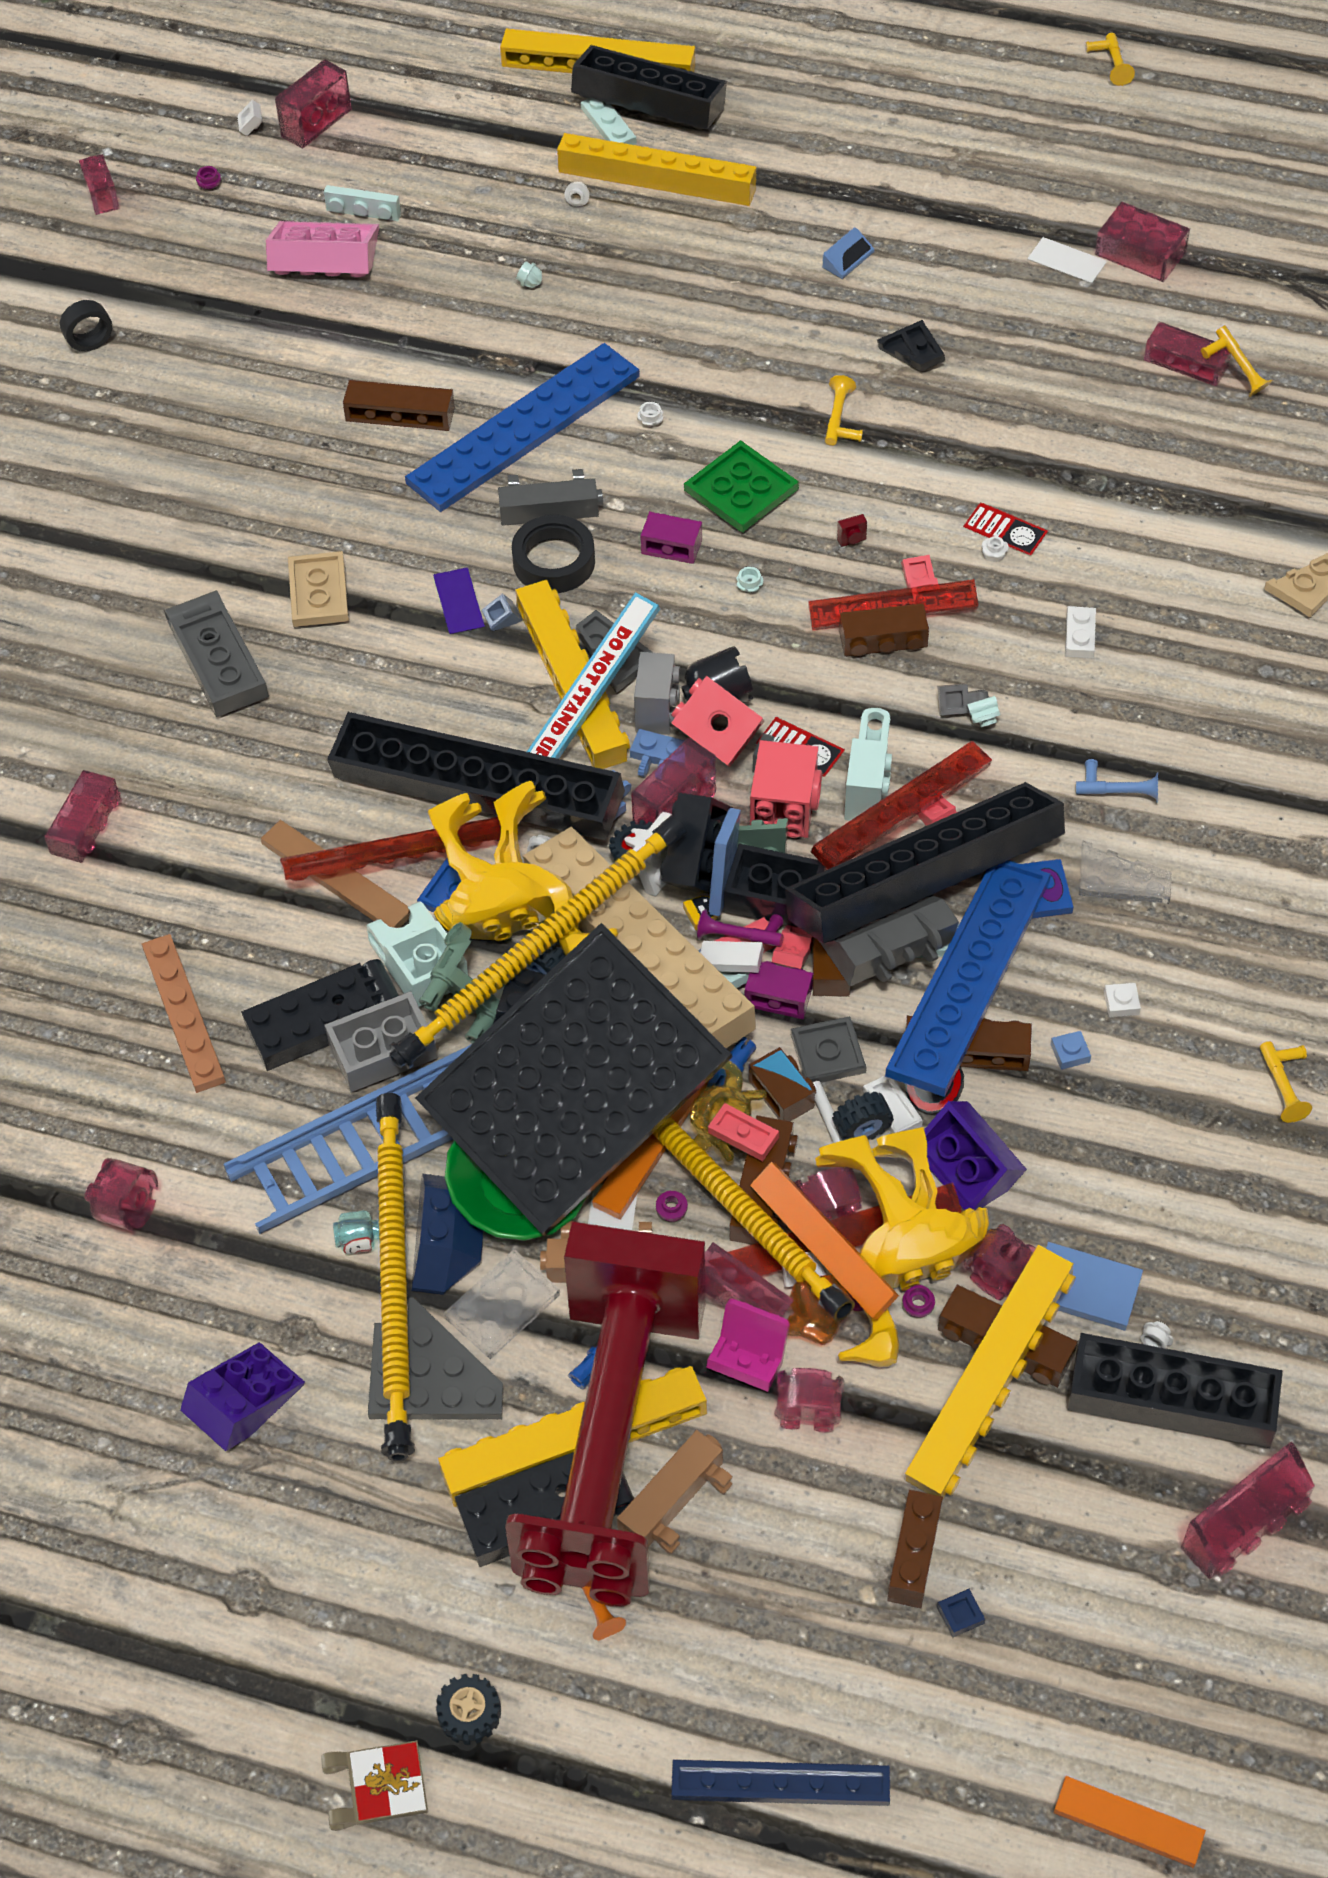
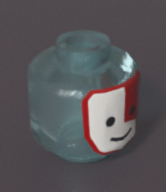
M367 1210L340 1214L338 1222H333L336 1248L341 1247L345 1254L372 1251L375 1246V1240L379 1239L380 1236L379 1220H372L371 1214Z

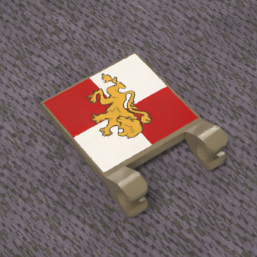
M418 1741L350 1752H327L322 1755L321 1761L324 1774H333L348 1769L353 1808H337L329 1811L328 1816L331 1830L338 1831L358 1824L428 1813Z

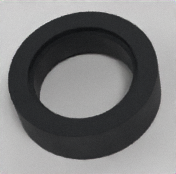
M564 515L540 516L525 523L513 537L511 546L513 568L517 578L525 586L547 580L551 590L556 589L557 593H564L585 583L594 570L595 549L593 536L583 523L574 518ZM553 539L570 542L580 552L573 563L556 569L536 566L527 557L528 552L533 546Z

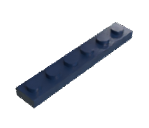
M673 1760L671 1796L672 1800L889 1806L890 1766Z

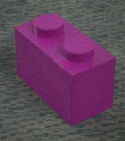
M649 512L640 535L641 554L694 564L702 543V522Z
M764 961L761 962L759 973H749L744 996L754 1005L755 1009L804 1019L813 988V973L807 972L804 969L788 968L776 965L773 962Z

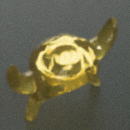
M728 1061L722 1067L726 1073L724 1084L720 1086L712 1085L701 1091L700 1095L694 1100L690 1110V1121L697 1131V1135L693 1140L705 1152L714 1145L724 1159L730 1162L734 1159V1154L728 1147L730 1144L709 1134L708 1125L724 1103L752 1117L751 1101L763 1100L767 1093L766 1090H742V1072L736 1064Z

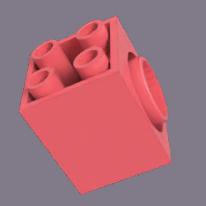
M708 676L704 680L698 678L689 690L692 696L687 703L684 704L681 701L672 712L671 716L675 718L672 724L727 766L731 767L764 723V719ZM720 716L726 717L728 719L727 728L723 731L714 730V720Z
M760 740L750 795V825L752 820H763L764 824H777L778 819L788 818L787 836L792 838L809 837L812 811L818 810L822 782V771L818 770V746Z

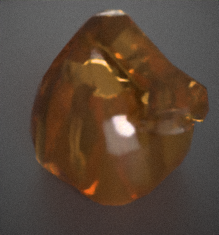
M833 1275L820 1276L821 1278L825 1277L832 1285L836 1283L848 1295L847 1290ZM796 1281L789 1298L790 1309L794 1314L790 1315L787 1319L790 1323L788 1336H801L819 1345H826L833 1340L843 1320L835 1321L818 1303L819 1299L812 1293V1287L806 1281Z

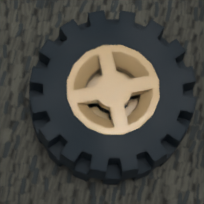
M461 1674V1679L457 1680L453 1677L450 1679L448 1686L443 1685L441 1695L437 1696L436 1713L444 1734L447 1737L451 1736L452 1740L456 1743H459L460 1740L463 1741L464 1745H470L471 1741L474 1740L478 1744L482 1742L484 1736L489 1738L492 1735V1730L494 1728L497 1729L499 1718H501L499 1696L495 1687L490 1685V1681L486 1678L481 1680L477 1674H473L472 1677H468L467 1674Z

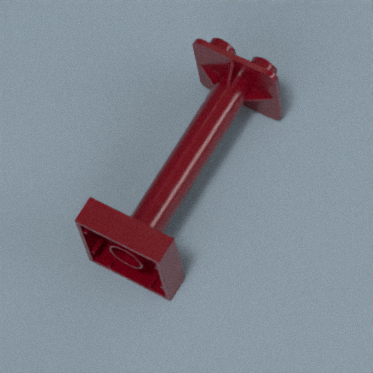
M572 1221L564 1254L570 1320L600 1324L601 1329L560 1520L524 1514H511L507 1517L505 1528L511 1568L514 1574L521 1577L520 1583L525 1589L543 1595H556L561 1593L563 1585L580 1588L591 1587L589 1595L593 1600L605 1605L619 1607L629 1605L632 1596L643 1597L648 1595L650 1588L647 1538L637 1533L611 1529L650 1335L652 1332L699 1340L705 1310V1241Z

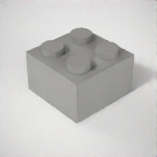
M640 652L634 693L636 733L639 729L661 735H670L671 724L675 719L671 714L676 708L674 707L676 702L680 700V666H675V654Z

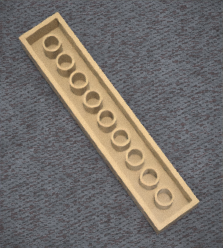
M572 827L523 855L524 863L535 864L558 875L572 889L573 896L585 888L587 884L591 883L593 879H597V876L601 873L603 874V871L607 868L609 869L610 866ZM629 882L626 885H622L620 890H617L614 895H611L608 900H605L602 905H599L596 910H593L590 915H587L577 925L582 933H591L601 922L607 929L616 928L618 932L616 938L725 1048L756 1029L754 1005Z

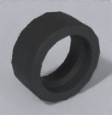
M81 300L73 303L63 312L59 322L60 330L67 343L78 351L98 349L107 342L113 330L112 320L100 303L94 300ZM89 317L100 318L96 327L84 334L73 333L75 326L83 319Z

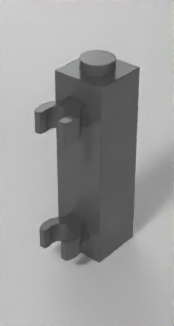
M573 469V480L526 485H519L518 475H508V486L498 487L501 525L525 524L532 519L545 515H564L574 519L599 517L598 506L603 505L602 489L596 488L595 478L584 479L583 469Z

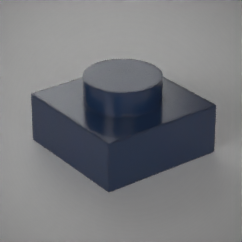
M966 1589L938 1602L937 1608L953 1638L985 1623V1617L970 1589Z

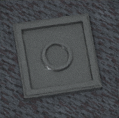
M850 1016L791 1028V1038L804 1078L808 1077L812 1082L820 1081L822 1083L866 1073L867 1067Z

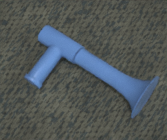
M1088 759L1085 761L1086 781H1076V794L1140 793L1152 796L1158 803V772L1154 778L1143 782L1097 781L1098 762L1094 759Z

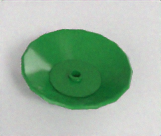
M454 1140L447 1151L444 1178L452 1203L468 1222L497 1238L527 1241L542 1237L543 1235ZM588 1195L546 1235L554 1234L573 1220Z

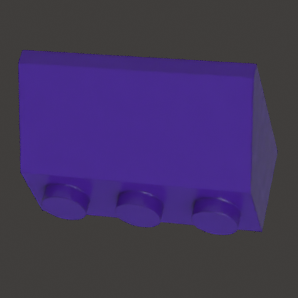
M948 1101L924 1129L927 1140L929 1169L964 1210L968 1208L976 1210L978 1207L983 1208L1008 1192L1027 1170L968 1101Z

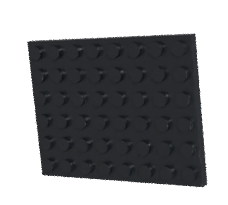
M601 922L418 1094L415 1099L540 1233L545 1236L733 1056Z

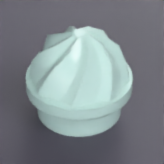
M526 261L520 268L516 280L520 281L523 287H536L542 281V271L535 263L530 264Z

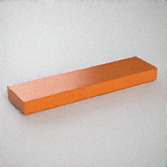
M1068 1776L1065 1777L1054 1809V1813L1192 1868L1195 1867L1206 1832L1202 1828Z

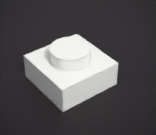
M251 100L237 115L239 132L248 136L253 129H257L261 124L260 104L254 100Z
M1136 983L1105 985L1104 995L1109 1017L1136 1016L1140 1014L1141 1008Z

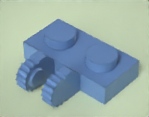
M639 729L630 748V758L641 760L638 776L642 777L647 775L652 763L657 764L655 780L662 782L668 768L685 772L694 750V743Z

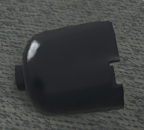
M735 646L697 660L688 666L684 677L686 685L681 686L686 702L692 696L689 690L698 678L704 680L706 676L742 703L753 700L752 695L749 694V692L753 691L751 679L746 665L739 666L736 657L740 653Z

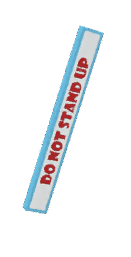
M636 592L634 593L527 752L556 759L561 757L660 611L658 604Z

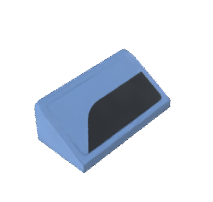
M854 227L824 252L822 268L843 279L874 252V248L862 233Z

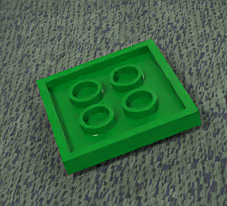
M741 440L684 483L685 492L742 533L799 489V481Z

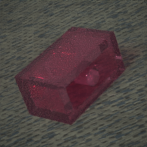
M103 154L79 160L84 184L95 215L120 209L115 187Z

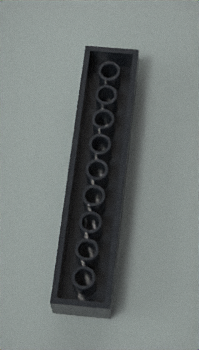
M347 712L327 758L334 778L441 803L460 794L468 793L470 798L469 804L479 803L482 809L481 812L497 815L493 802L522 783L533 781L535 792L543 791L546 800L526 814L521 821L562 831L572 827L580 835L601 840H607L625 793L621 773L352 712Z
M1024 782L785 888L788 920L823 944L832 942L846 933L858 930L868 923L882 919L901 908L909 907L912 903L926 897H931L936 892L950 886H955L969 877L979 875L991 867L1003 864L1013 857L1027 853L1035 847L1049 843L1053 839L1064 835V803Z

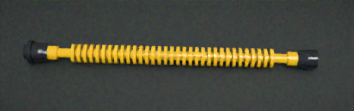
M670 815L652 831L653 834L645 840L646 844L637 852L633 849L628 850L626 854L621 856V859L616 860L615 864L610 865L609 869H605L603 874H599L597 879H593L591 883L587 884L585 888L581 889L579 893L561 906L562 909H557L555 911L556 914H551L550 919L546 918L544 924L540 923L538 928H534L532 934L528 933L526 939L522 938L520 944L516 943L514 949L510 948L508 954L504 953L501 956L502 959L498 958L495 961L496 964L492 963L489 968L477 976L478 979L474 978L471 981L472 984L468 983L465 986L466 989L462 988L459 994L456 993L453 999L450 998L447 1004L441 1006V1010L437 1009L435 1011L437 1018L426 1027L421 1026L413 1034L410 1032L397 1043L392 1042L389 1045L392 1050L389 1056L399 1068L405 1066L410 1069L413 1066L412 1062L427 1050L426 1047L434 1041V1036L445 1027L451 1031L454 1025H458L460 1020L466 1018V1014L470 1015L472 1009L476 1010L479 1007L478 1004L482 1005L485 1000H488L491 995L497 992L496 989L500 990L503 987L502 984L506 985L509 979L512 980L515 974L518 975L521 969L524 970L527 964L530 965L533 959L536 960L539 954L542 955L545 949L548 950L551 944L554 945L557 939L560 940L563 934L566 935L569 929L572 930L575 924L578 925L581 920H584L587 915H590L593 910H596L599 905H602L605 900H608L611 895L620 890L622 885H626L628 880H632L634 875L636 876L640 873V870H644L646 868L644 861L653 853L658 854L666 846L669 848L685 836L687 831L683 824L675 816Z
M384 1093L376 1098L377 1122H380V1134L383 1136V1144L377 1148L383 1397L390 1400V1411L387 1412V1424H384V1443L381 1445V1453L391 1461H404L415 1452V1444L411 1441V1425H407V1412L403 1406V1399L410 1396L403 1149L400 1144L396 1143L399 1123L402 1122L401 1097L399 1095Z
M671 1117L652 1133L797 1282L806 1281L812 1287L811 1291L819 1299L818 1303L835 1321L843 1320L852 1312L855 1302L836 1283L832 1285L825 1277L821 1278L815 1272L816 1263Z

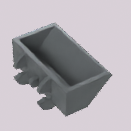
M931 896L912 903L909 907L890 913L882 919L868 923L858 930L846 933L832 942L820 943L849 986L875 975L882 982H886L892 979L889 970L905 962L913 961L921 955L929 962L937 960L939 956L936 950L951 942L959 921L942 898Z

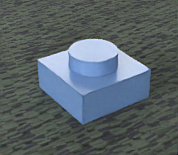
M1081 1031L1051 1038L1050 1045L1061 1070L1090 1063L1091 1054Z

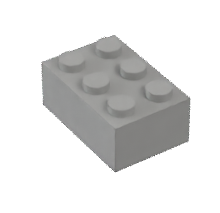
M411 991L324 1025L328 1044L350 1092L409 1070L405 1066L399 1068L389 1056V1053L392 1051L389 1045L392 1042L397 1043L410 1032L413 1034L421 1026H427ZM435 1040L426 1047L427 1050L412 1062L413 1066L410 1069L437 1059Z

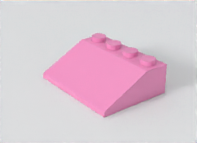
M279 221L266 239L267 271H275V274L286 275L290 271L300 272L301 275L305 276L314 275L315 272H325L326 276H339L340 273H350L352 277H363L369 274L373 266L379 224Z

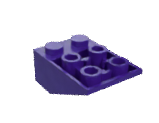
M258 1342L189 1381L180 1411L224 1451H227L254 1434L304 1386L305 1381L263 1344Z

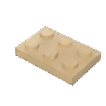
M343 551L288 557L293 627L349 621Z

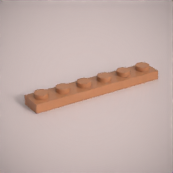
M168 934L141 943L196 1093L226 1083L171 935Z

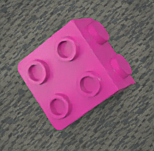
M729 1299L725 1305L721 1336L708 1358L706 1368L768 1392L783 1364L790 1326L789 1321L777 1314L751 1306L746 1302Z

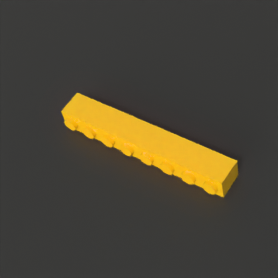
M506 28L500 46L502 67L572 73L574 63L590 45L691 72L695 70V46Z
M564 133L557 148L559 173L745 206L751 205L756 191V166Z
M547 580L515 589L516 604L562 701L589 661L586 650H581L579 647L580 641L576 630H571L569 627L568 613L566 609L561 610L559 606L560 599L556 589L551 590ZM606 691L577 732L592 766L601 769L627 762V749L630 748L626 732L621 733L619 729L620 722L615 711L611 712L609 709L610 702Z
M1040 1245L1036 1247L905 1472V1478L908 1483L928 1494L942 1496L943 1498L946 1493L950 1496L954 1493L961 1479L957 1474L962 1465H970L978 1449L974 1447L980 1435L985 1437L994 1422V1419L991 1418L996 1406L1002 1408L1010 1395L1011 1390L1007 1389L1011 1380L1013 1377L1018 1380L1027 1365V1361L1023 1359L1029 1349L1035 1351L1044 1335V1333L1040 1332L1045 1321L1051 1323L1060 1307L1056 1302L1061 1293L1063 1292L1067 1295L1076 1280V1277L1072 1275L1074 1267L1072 1262Z
M692 1366L684 1369L681 1367L674 1368L668 1371L665 1376L654 1380H641L629 1443L707 1414V1400ZM585 1402L578 1403L571 1410L561 1414L551 1413L545 1415L539 1422L528 1426H515L506 1434L482 1438L475 1445L465 1449L455 1448L449 1450L443 1457L438 1458L440 1470L453 1506H457L455 1496L574 1452Z

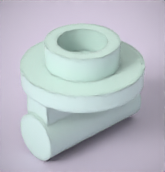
M995 696L967 704L973 724L979 722L980 727L996 723V717L1001 715Z

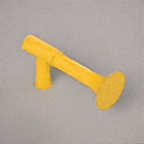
M1115 33L1107 34L1106 40L1086 41V52L1109 49L1115 65L1110 72V81L1113 84L1123 86L1133 80L1135 70L1131 65L1123 63Z
M1226 325L1216 331L1220 339L1201 349L1202 356L1208 359L1211 355L1226 347L1250 382L1251 393L1249 397L1257 394L1273 381L1259 376Z
M844 375L833 376L829 381V386L835 391V399L828 423L825 443L834 446L837 443L838 437L861 442L863 430L840 427L846 394L855 390L856 383L853 379Z
M1271 1041L1262 1043L1260 1050L1285 1102V1109L1281 1113V1119L1283 1122L1292 1123L1306 1118L1312 1111V1105L1309 1102H1301L1297 1098L1282 1064L1283 1061L1300 1058L1306 1059L1307 1052L1305 1046L1300 1045L1299 1047L1276 1051Z

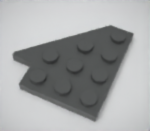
M409 1298L407 1326L410 1396L403 1399L407 1419L502 1420L503 1383L415 1298ZM374 1323L368 1402L369 1419H387V1412L390 1411V1400L383 1397L381 1323Z

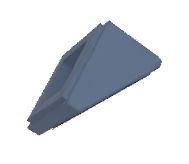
M503 593L482 609L492 631L522 621V617L514 602Z

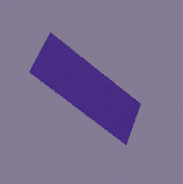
M468 567L433 574L449 634L485 627Z

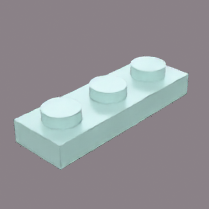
M593 98L581 102V109L605 140L631 145L637 144L636 136L611 104H605L604 101Z
M330 185L325 187L326 211L397 222L400 219L401 210L398 195Z

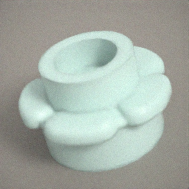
M754 567L741 569L736 578L738 581L737 587L745 592H755L759 589V586L763 585V577L760 571Z

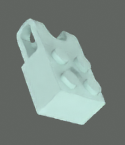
M865 709L861 716L859 739L852 738L846 783L844 820L879 824L881 812H887L892 754H888L890 715L884 709ZM878 719L882 722V728L872 730L868 727V722Z
M417 902L408 906L410 910L409 924L405 927H389L381 919L367 924V933L371 946L403 993L411 991L418 1006H421L419 999L430 984V973L446 948L444 940L447 933L439 921L434 920L422 902ZM462 956L457 967L468 975L467 961Z

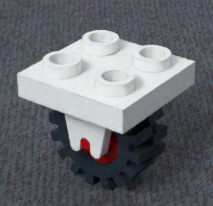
M662 812L654 823L649 821L646 824L645 820H640L639 824L631 821V826L629 827L625 824L622 825V831L616 830L614 832L615 837H611L609 840L611 843L609 844V849L614 861L621 859V856L630 849L637 852L646 844L645 840L653 834L652 831L672 814ZM667 846L658 854L653 853L644 861L646 868L642 871L640 870L638 874L646 894L656 896L663 886L667 884L661 881L662 876L660 873L662 861L666 858Z

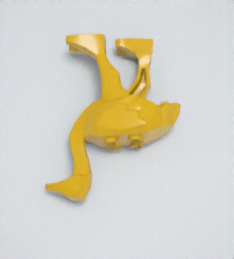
M533 781L522 783L493 802L501 825V837L494 853L495 864L493 865L468 854L457 835L461 825L473 819L482 811L479 803L469 804L470 798L468 793L460 794L428 810L427 813L432 825L445 845L448 863L458 872L461 879L458 887L451 894L450 899L437 906L433 913L437 921L447 931H450L457 923L462 922L472 930L470 939L506 940L512 936V933L538 927L540 922L550 917L553 910L555 912L559 908L562 909L561 906L573 898L572 889L558 875L535 864L522 862L518 844V824L526 814L546 800L543 791L535 792ZM575 924L572 930L569 929L566 935L563 934L559 943L565 955L572 951L590 933H582ZM616 928L608 929L615 937L618 936Z
M924 1127L881 1136L876 1139L878 1146L872 1150L865 1135L820 1147V1156L815 1158L817 1167H849L860 1170L875 1192L884 1224L868 1236L859 1253L893 1289L901 1287V1290L905 1291L912 1286L920 1285V1280L929 1277L932 1278V1281L951 1275L950 1271L970 1256L987 1238L986 1234L989 1226L987 1208L978 1207L976 1210L968 1208L961 1213L951 1212L947 1209H936L937 1188L929 1169ZM875 1157L904 1158L912 1163L914 1192L911 1199L907 1196L901 1181L885 1172L876 1162ZM888 1309L877 1320L873 1319L865 1311L871 1325L869 1337L865 1342L852 1349L840 1352L838 1354L839 1360L856 1361L877 1368L889 1367L897 1362L899 1351L897 1327Z

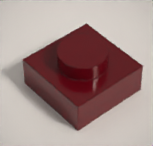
M864 514L838 521L837 541L840 547L857 544L866 540L867 520Z

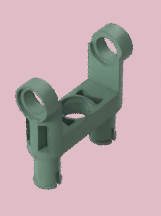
M462 922L454 925L446 935L444 940L446 948L430 973V984L419 999L421 1005L426 1003L424 1007L428 1010H437L447 990L455 995L456 993L459 994L462 988L466 989L465 986L468 983L472 984L471 981L473 979L457 967L471 943L469 939L472 930ZM502 984L503 987L500 990L497 989L494 995H491L482 1005L478 1004L479 1007L474 1010L477 1017L469 1031L465 1034L467 1040L472 1038L470 1043L473 1044L493 1025L496 1010L505 987L504 984Z

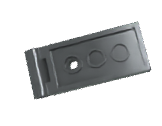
M217 590L164 610L173 635L216 717L269 697L266 682Z

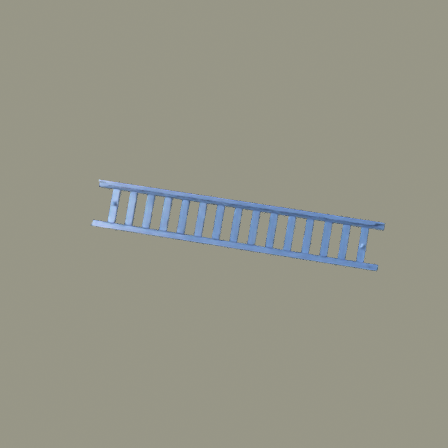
M469 1046L224 1163L225 1171L231 1182L254 1171L276 1210L269 1217L255 1223L259 1234L378 1176V1162L374 1163L352 1123L368 1116L383 1141V1136L380 1134V1122H377L376 1098L381 1094L394 1093L401 1097V1113L419 1141L403 1149V1164L453 1140L444 1129L431 1135L408 1096L424 1090ZM340 1130L362 1168L347 1177L323 1138ZM309 1144H312L333 1181V1184L318 1191L295 1152ZM282 1157L305 1196L288 1205L266 1166Z

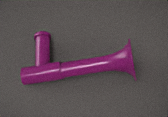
M704 909L698 922L697 938L701 940L703 936L715 933L781 947L784 935L777 933L784 921L780 915L775 914L771 916L765 930L751 929L716 921L708 915L707 909Z

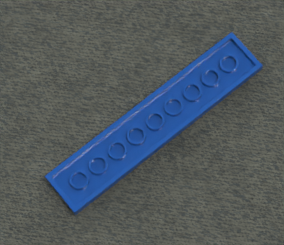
M603 343L406 475V484L441 513L640 377V370L606 343Z
M1009 860L987 869L886 1067L885 1077L945 1097L1050 882V873Z

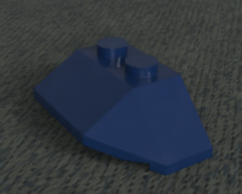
M422 1173L411 1291L444 1295L453 1285L480 1265L483 1230L471 1225L454 1206L444 1176Z

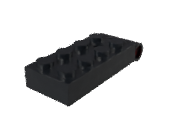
M373 959L367 961L362 966L360 963L241 1011L265 1069L269 1071L329 1046L325 1024L399 995L382 961Z
M574 1452L454 1497L479 1568L510 1556L505 1528L509 1515L524 1514L560 1520L564 1497L558 1496V1494L566 1492ZM624 1472L622 1473L614 1516L620 1515L634 1500Z

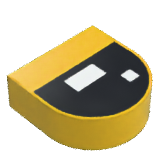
M698 896L683 902V909L695 930H697L699 918L704 909H707L708 915L712 919H717V916L710 915V897Z

